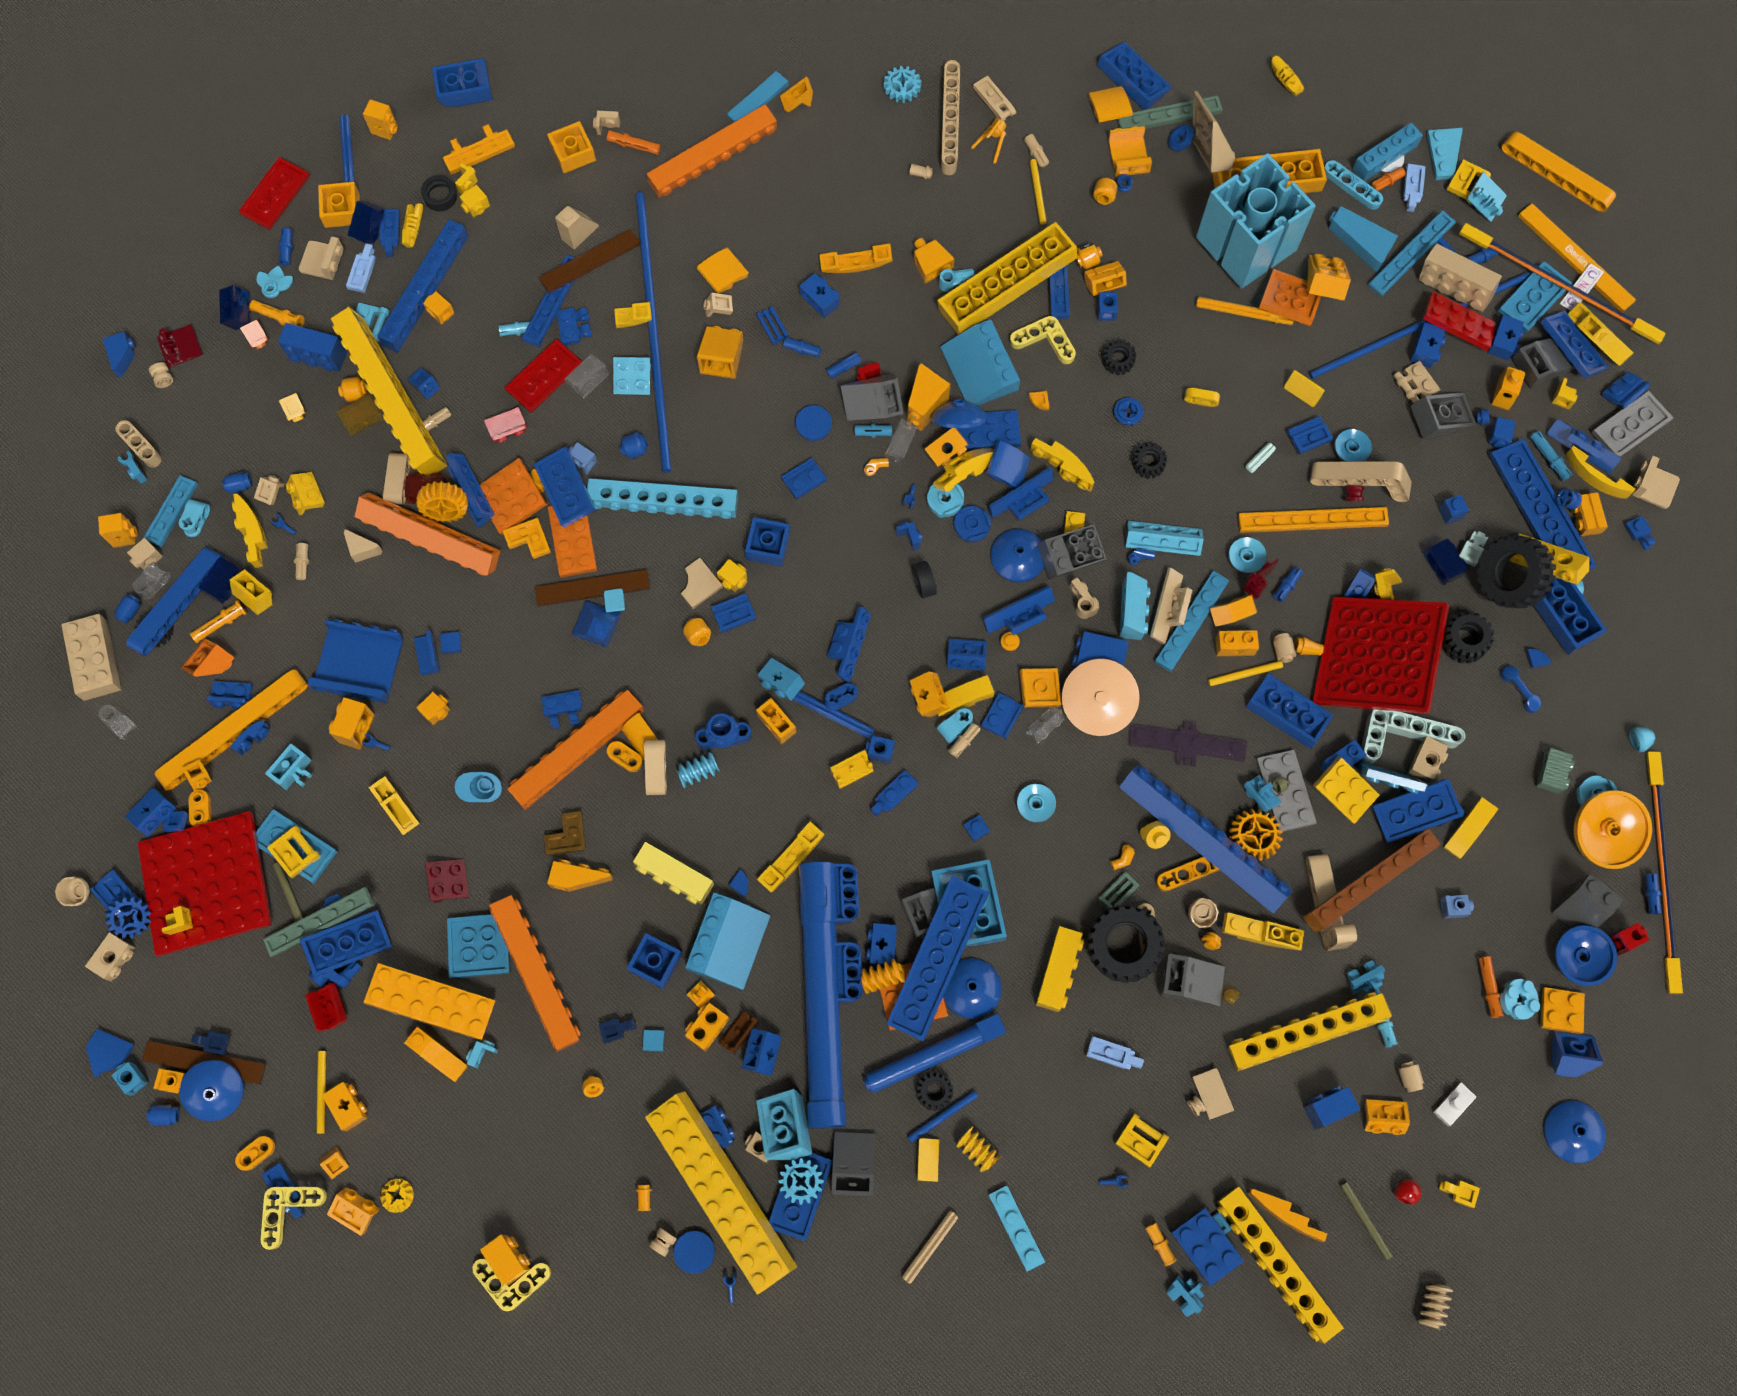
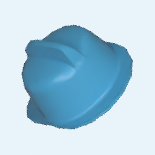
M489 772L464 773L457 778L454 787L457 796L466 802H493L498 799L502 791L501 782L498 777Z

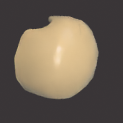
M81 877L63 878L55 889L56 899L63 906L82 905L88 900L90 893L88 883Z
M1207 898L1194 900L1188 910L1189 920L1199 928L1211 927L1217 920L1219 913L1216 904Z

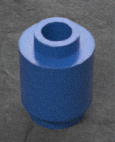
M239 472L225 476L222 485L225 491L233 494L248 490L249 487H252V480L248 472Z
M130 594L128 597L123 596L114 610L115 614L113 617L128 624L129 620L132 621L141 606L138 603L139 599Z
M152 1105L151 1109L147 1111V1121L150 1122L151 1126H172L179 1122L180 1109L179 1107H174V1105Z

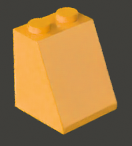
M707 326L697 355L700 374L736 379L743 345V332L737 329L729 330L722 329L719 326Z
M922 363L918 367L908 404L907 418L909 425L914 429L918 428L920 431H923L932 420V413L949 401L950 384Z

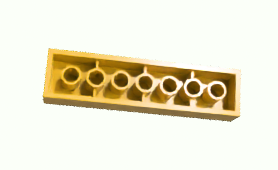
M1055 222L938 299L939 312L959 335L987 319L1077 259V246Z

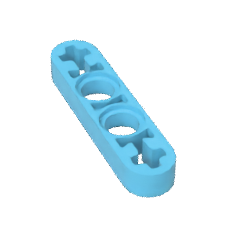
M1331 160L1326 163L1324 167L1326 178L1369 209L1376 210L1381 206L1383 196L1380 192L1337 161ZM1348 177L1351 182L1344 183L1341 178ZM1361 187L1365 192L1358 193L1356 188Z

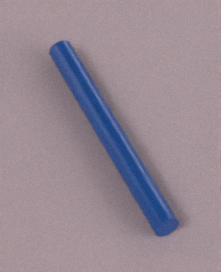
M973 1090L908 1135V1139L913 1143L979 1096Z

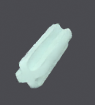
M1267 443L1247 463L1246 470L1253 473L1275 451V446Z

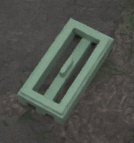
M1125 871L1098 900L1108 909L1118 907L1140 885ZM1126 877L1128 881L1107 901L1105 897ZM1132 883L1134 886L1112 906L1111 903Z

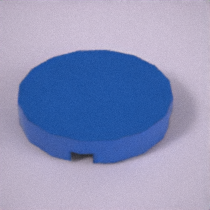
M817 405L807 406L796 417V430L798 434L809 441L822 440L831 431L832 418L823 407Z
M966 506L960 509L955 516L954 530L958 537L964 541L971 543L979 542L990 531V516L984 509L977 506Z
M691 1231L678 1239L673 1253L675 1262L680 1269L687 1273L696 1274L705 1271L711 1266L716 1252L714 1243L709 1236L703 1232Z

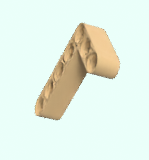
M1315 462L1312 465L1310 483L1317 486H1386L1392 499L1397 502L1409 501L1412 483L1404 465L1400 462Z
M1327 854L1306 856L1305 860L1315 908L1337 893ZM1342 916L1320 931L1326 951L1344 949L1357 941V932L1354 924L1344 925Z

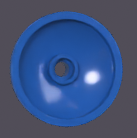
M957 399L954 402L946 403L937 408L932 413V421L937 425L948 428H971L984 424L987 421V414L982 408L973 403Z
M1012 529L1002 533L995 540L991 549L993 568L1002 578L1011 582L1022 583L1036 578L1045 567L1037 544L1042 542V540L1033 532L1025 529ZM1017 549H1022L1023 552H1022V553H1018L1016 550H1017Z
M1586 925L1577 926L1569 929L1560 937L1555 949V959L1559 970L1568 980L1582 986H1594L1603 983L1613 974L1617 965V951L1611 938L1602 930ZM1580 953L1584 954V960L1579 958Z
M964 959L959 961L943 998L948 1008L956 1015L967 1019L981 1018L988 1015L997 1006L1002 992L1001 981L995 969L988 963L979 959ZM974 983L976 989H969V984Z
M206 1060L191 1067L184 1075L179 1090L180 1100L185 1110L193 1117L203 1121H218L228 1117L238 1108L243 1098L244 1085L239 1072L232 1065L220 1060ZM207 1091H212V1092H213V1096H212V1097H208V1096L206 1095V1092H207Z
M1567 1101L1556 1105L1547 1114L1544 1122V1137L1548 1147L1557 1157L1566 1162L1578 1164L1589 1162L1601 1153L1606 1141V1129L1602 1118L1592 1107L1578 1101ZM1578 1127L1582 1129L1581 1135L1577 1132Z

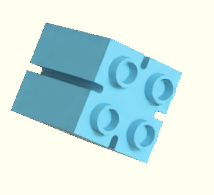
M1269 153L1243 169L1240 178L1236 174L1211 191L1196 236L1216 260L1224 256L1221 266L1241 289L1267 272L1269 266L1273 268L1297 251L1316 206L1295 182H1292L1286 188L1290 177Z

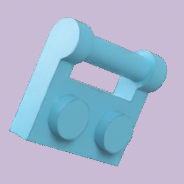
M358 303L355 312L365 319L370 329L375 315H379L372 332L379 343L377 335L382 329L385 318L389 316L390 311L384 307L379 308Z

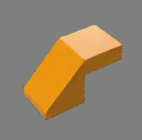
M1252 595L1234 598L1230 603L1210 608L1215 626L1233 623L1257 613Z

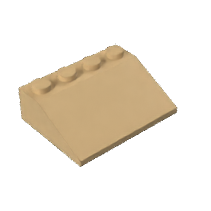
M1194 91L1193 130L1195 134L1193 136L1195 139L1192 141L1211 172L1232 170V164L1235 162V153L1231 150L1217 121L1198 91Z

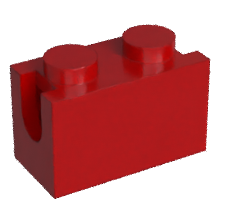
M1639 922L1610 936L1616 947L1617 956L1629 952L1650 940L1646 929Z

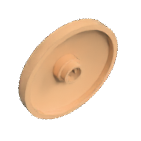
M1093 659L1080 664L1068 675L1062 689V705L1067 718L1079 730L1096 736L1111 735L1125 728L1134 718L1139 705V689L1133 675L1121 664L1108 659Z

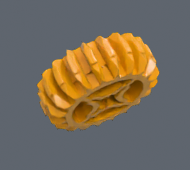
M434 481L433 484L427 483L426 486H422L417 494L416 504L419 512L423 513L424 517L428 516V519H434L436 522L442 521L444 523L448 521L451 523L452 520L458 521L459 518H463L468 509L466 493L463 492L462 488H457L456 484L450 485L449 482L443 483L441 481L437 483Z
M1250 809L1249 814L1243 811L1242 816L1237 815V821L1231 823L1234 828H1230L1229 832L1234 835L1230 836L1229 839L1238 843L1248 855L1256 856L1260 862L1263 857L1266 860L1269 859L1270 854L1274 855L1276 853L1275 849L1280 848V844L1277 842H1281L1283 838L1277 835L1282 834V830L1276 829L1280 826V823H1273L1275 816L1268 818L1269 812L1262 815V810L1258 809L1255 814L1254 809ZM1250 821L1249 831L1241 834L1242 825ZM1259 822L1265 825L1267 829L1261 828ZM1253 832H1255L1256 835H1259V837L1256 838L1255 835H1252ZM1270 837L1269 846L1261 849L1262 839ZM1244 841L1250 842L1253 848L1246 845Z

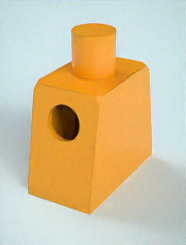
M923 238L915 241L914 245L917 250L914 251V262L925 284L940 276L943 270L954 268L953 256L936 240L927 244Z
M1507 367L1499 376L1491 405L1509 411L1520 393L1525 372ZM1504 393H1509L1507 397L1503 396Z

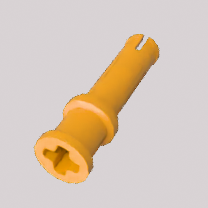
M252 300L249 305L250 311L275 319L283 326H285V323L299 327L304 325L303 315L292 314L287 309L279 310L256 300Z
M236 600L232 606L222 609L218 616L190 632V636L198 643L225 624H232L233 620L242 614L246 615L247 612L242 604Z

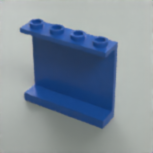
M332 619V621L325 620L324 624L328 627L327 636L315 678L309 677L308 686L315 691L387 703L404 640L399 631L394 629L385 631L376 626L362 627L361 624L355 622L346 624L338 619Z

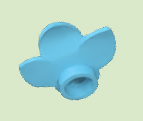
M276 266L268 274L258 272L256 280L257 284L262 287L263 295L267 298H274L281 291L287 290L292 285L293 277L284 276L280 266Z

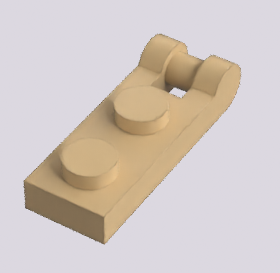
M988 75L973 84L974 90L996 115L997 119L1005 121L1008 116L1012 117L1016 114L1015 108Z

